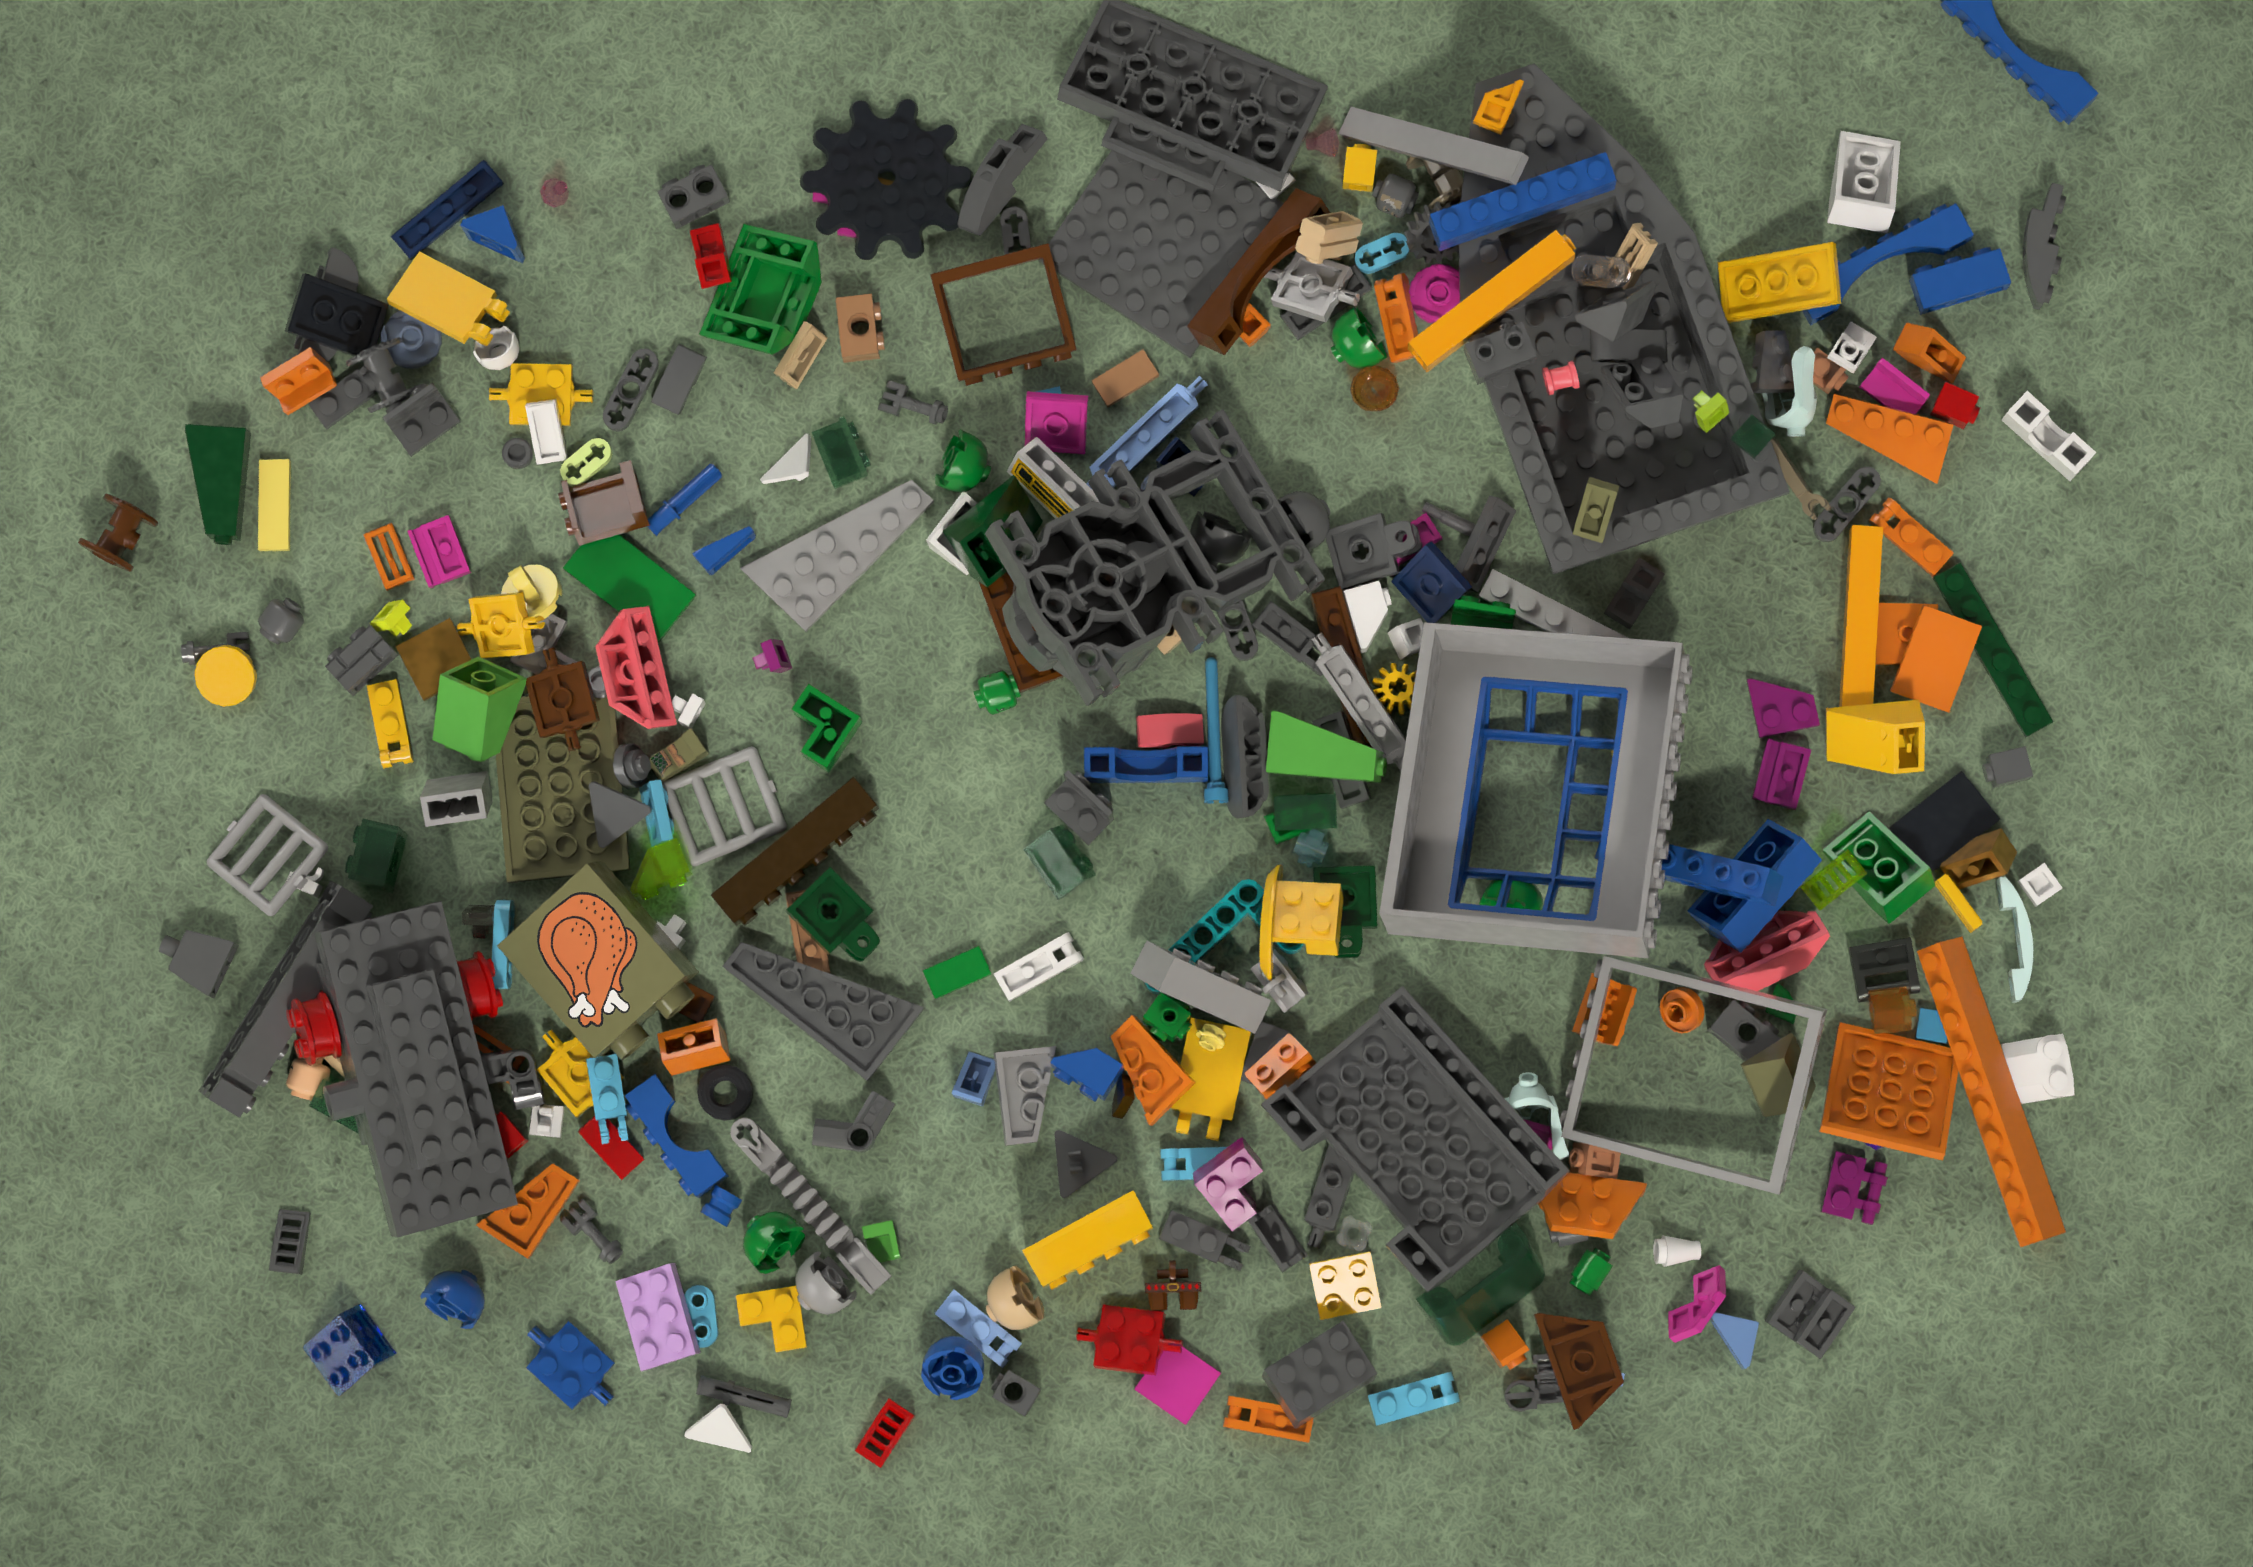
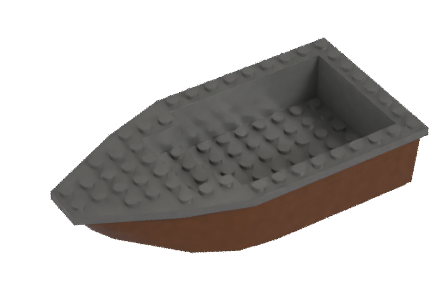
M1531 64L1476 83L1469 138L1526 154L1529 159L1518 183L1604 152L1607 153L1617 180L1615 189L1459 244L1460 302L1555 230L1561 236L1566 234L1576 248L1574 250L1575 258L1572 263L1480 332H1485L1487 336L1497 332V327L1504 323L1514 321L1515 324L1523 322L1537 355L1535 363L1486 381L1484 384L1552 573L1556 574L1789 494L1790 491L1694 231L1638 161L1536 64ZM1519 79L1524 81L1502 135L1473 124V120L1486 92L1505 87ZM1464 171L1460 203L1513 184ZM1634 223H1641L1644 226L1642 231H1648L1651 234L1649 239H1655L1658 244L1635 284L1636 286L1654 280L1656 288L1643 322L1633 329L1667 331L1668 362L1664 363V365L1683 393L1679 422L1649 428L1624 410L1601 373V367L1617 363L1591 362V329L1577 322L1575 318L1577 313L1602 296L1623 290L1607 270ZM1637 239V241L1635 242V244L1633 245V248H1632L1631 252L1633 251L1635 245L1637 244L1638 239ZM1569 361H1573L1577 370L1580 387L1577 389L1568 387L1554 391L1553 395H1548L1544 384L1542 368L1547 367L1550 370L1566 366ZM1701 390L1710 398L1719 392L1727 400L1730 412L1707 433L1697 423L1695 415L1697 409L1694 407L1695 402L1692 400ZM1589 477L1620 486L1603 543L1573 535Z

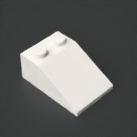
M1846 131L1840 132L1829 198L1827 223L1882 233L1888 232L1896 207L1901 141Z

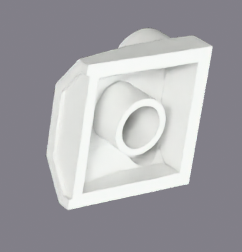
M2063 1034L2047 1035L2045 1037L2000 1044L2021 1104L2074 1095V1078L2068 1047Z

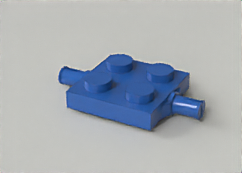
M568 1321L557 1334L550 1338L538 1326L532 1328L541 1338H538L532 1331L527 1336L541 1348L537 1356L526 1368L571 1410L582 1399L591 1394L604 1406L609 1402L601 1393L610 1401L614 1398L600 1384L604 1375L615 1363Z

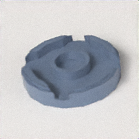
M402 311L394 313L381 332V343L398 337L402 339L403 342L388 350L394 363L403 368H420L429 364L437 356L442 345V332Z

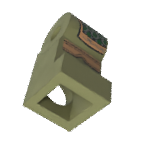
M690 728L681 734L680 738L649 759L651 770L658 780L664 782L709 755L693 729Z

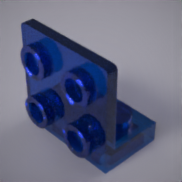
M361 1304L340 1313L303 1346L306 1354L337 1396L344 1394L371 1369L388 1361L397 1354Z

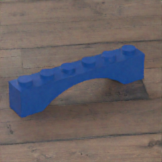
M1941 0L1942 9L1951 17L1956 15L1963 22L1962 27L1967 34L1973 38L1978 36L1985 43L1984 49L1994 59L1999 57L2006 63V71L2016 80L2021 78L2029 86L2027 90L2037 101L2042 99L2051 107L2049 108L2050 114L2057 121L2062 122L2064 120L2069 125L2097 97L2098 92L2077 72L2046 66L2020 50L2001 27L1996 17L1992 0Z
M1955 203L1947 207L1946 204H1943L1930 212L1931 217L1923 221L1919 218L1914 219L1903 226L1904 231L1894 236L1893 232H1890L1876 241L1878 245L1867 249L1866 246L1857 249L1850 254L1851 259L1842 264L1838 260L1841 302L1850 286L1866 270L1878 262L1907 253L1945 255L1970 242L1974 234L1958 205ZM1840 304L1802 310L1811 326L1837 312Z

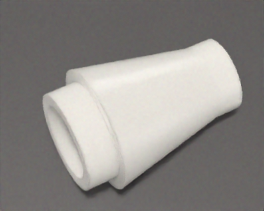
M1663 1235L1661 1239L1654 1240V1261L1656 1264H1662L1666 1267L1686 1261L1700 1260L1701 1244L1699 1241Z

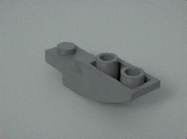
M1021 124L1008 141L1000 138L996 141L979 166L966 193L957 223L960 229L981 236L988 228L990 223L1017 192L1012 182L1047 141L1043 131Z
M2056 183L2050 185L2043 209L2032 208L2029 212L2024 232V278L2033 309L2040 310L2043 303L2049 304L2054 286L2049 285L2051 275H2057L2062 257L2057 256L2060 246L2048 243L2054 242L2058 225L2053 224L2056 213H2062L2066 197L2061 195L2064 186Z

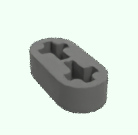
M1019 207L1007 208L1003 211L1000 220L1004 254H1009V250L1014 249L1013 239H1019L1021 248H1031L1026 213ZM1012 214H1016L1018 219H1023V222L1018 223V233H1013L1011 224H1006V221L1011 219Z

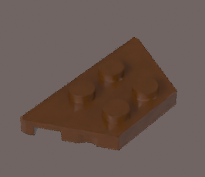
M1543 1313L1534 1314L1573 1430L1579 1429L1624 1383L1604 1322Z

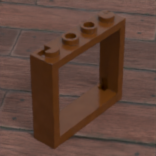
M1049 243L930 274L959 382L965 380L966 386L983 382L982 376L994 373L995 378L1013 374V367L1024 365V369L1029 370L1043 366L1041 361L1043 359L1053 357L1054 363L1072 358L1071 352L1077 350ZM1043 259L1065 344L965 370L943 285Z

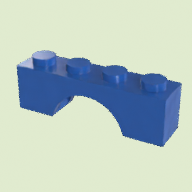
M1084 747V777L1089 783L1208 782V747H1175L1151 751L1125 750L1116 747Z
M656 1074L625 1095L629 1101L625 1105L626 1109L635 1121L641 1118L647 1128L643 1130V1133L653 1146L656 1143L660 1145L665 1152L660 1157L670 1171L674 1168L677 1169L682 1176L678 1182L688 1196L694 1193L697 1198H700L714 1188L715 1185L729 1177L709 1149L698 1152L687 1151L677 1146L672 1140L668 1130V1116L675 1100Z

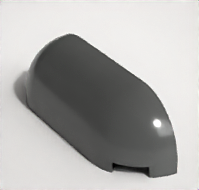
M332 247L328 251L325 267L320 265L315 276L355 292L357 291L359 276L356 265L346 253ZM296 336L294 348L299 350L298 354L311 347L326 361H329L337 352V350Z
M1234 695L1227 701L1221 721L1225 788L1228 789L1229 802L1226 804L1233 817L1246 818L1254 815L1268 798L1266 729L1263 714L1261 712L1258 713L1254 705L1248 701V698Z

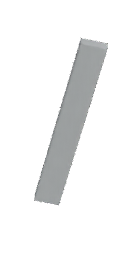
M1352 106L1338 133L1350 140L1517 185L1529 159L1526 154Z

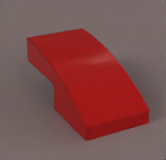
M716 223L690 230L696 255L694 260L701 288L706 289L732 282L721 224Z
M593 1116L578 1130V1133L613 1172L623 1180L645 1159L628 1140L621 1141L617 1127L609 1119H605L609 1130V1143L602 1144L599 1123L596 1121L595 1116Z

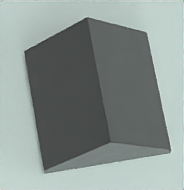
M1653 280L1604 295L1577 313L1575 318L1577 322L1615 342L1643 322L1656 284Z

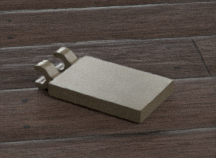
M1764 421L1786 482L1802 503L1805 514L1813 520L1818 519L1814 513V507L1820 504L1827 511H1830V503L1821 495L1813 494Z

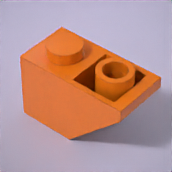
M1508 1319L1480 1337L1500 1369L1507 1365L1509 1370L1527 1360L1524 1353L1530 1349Z

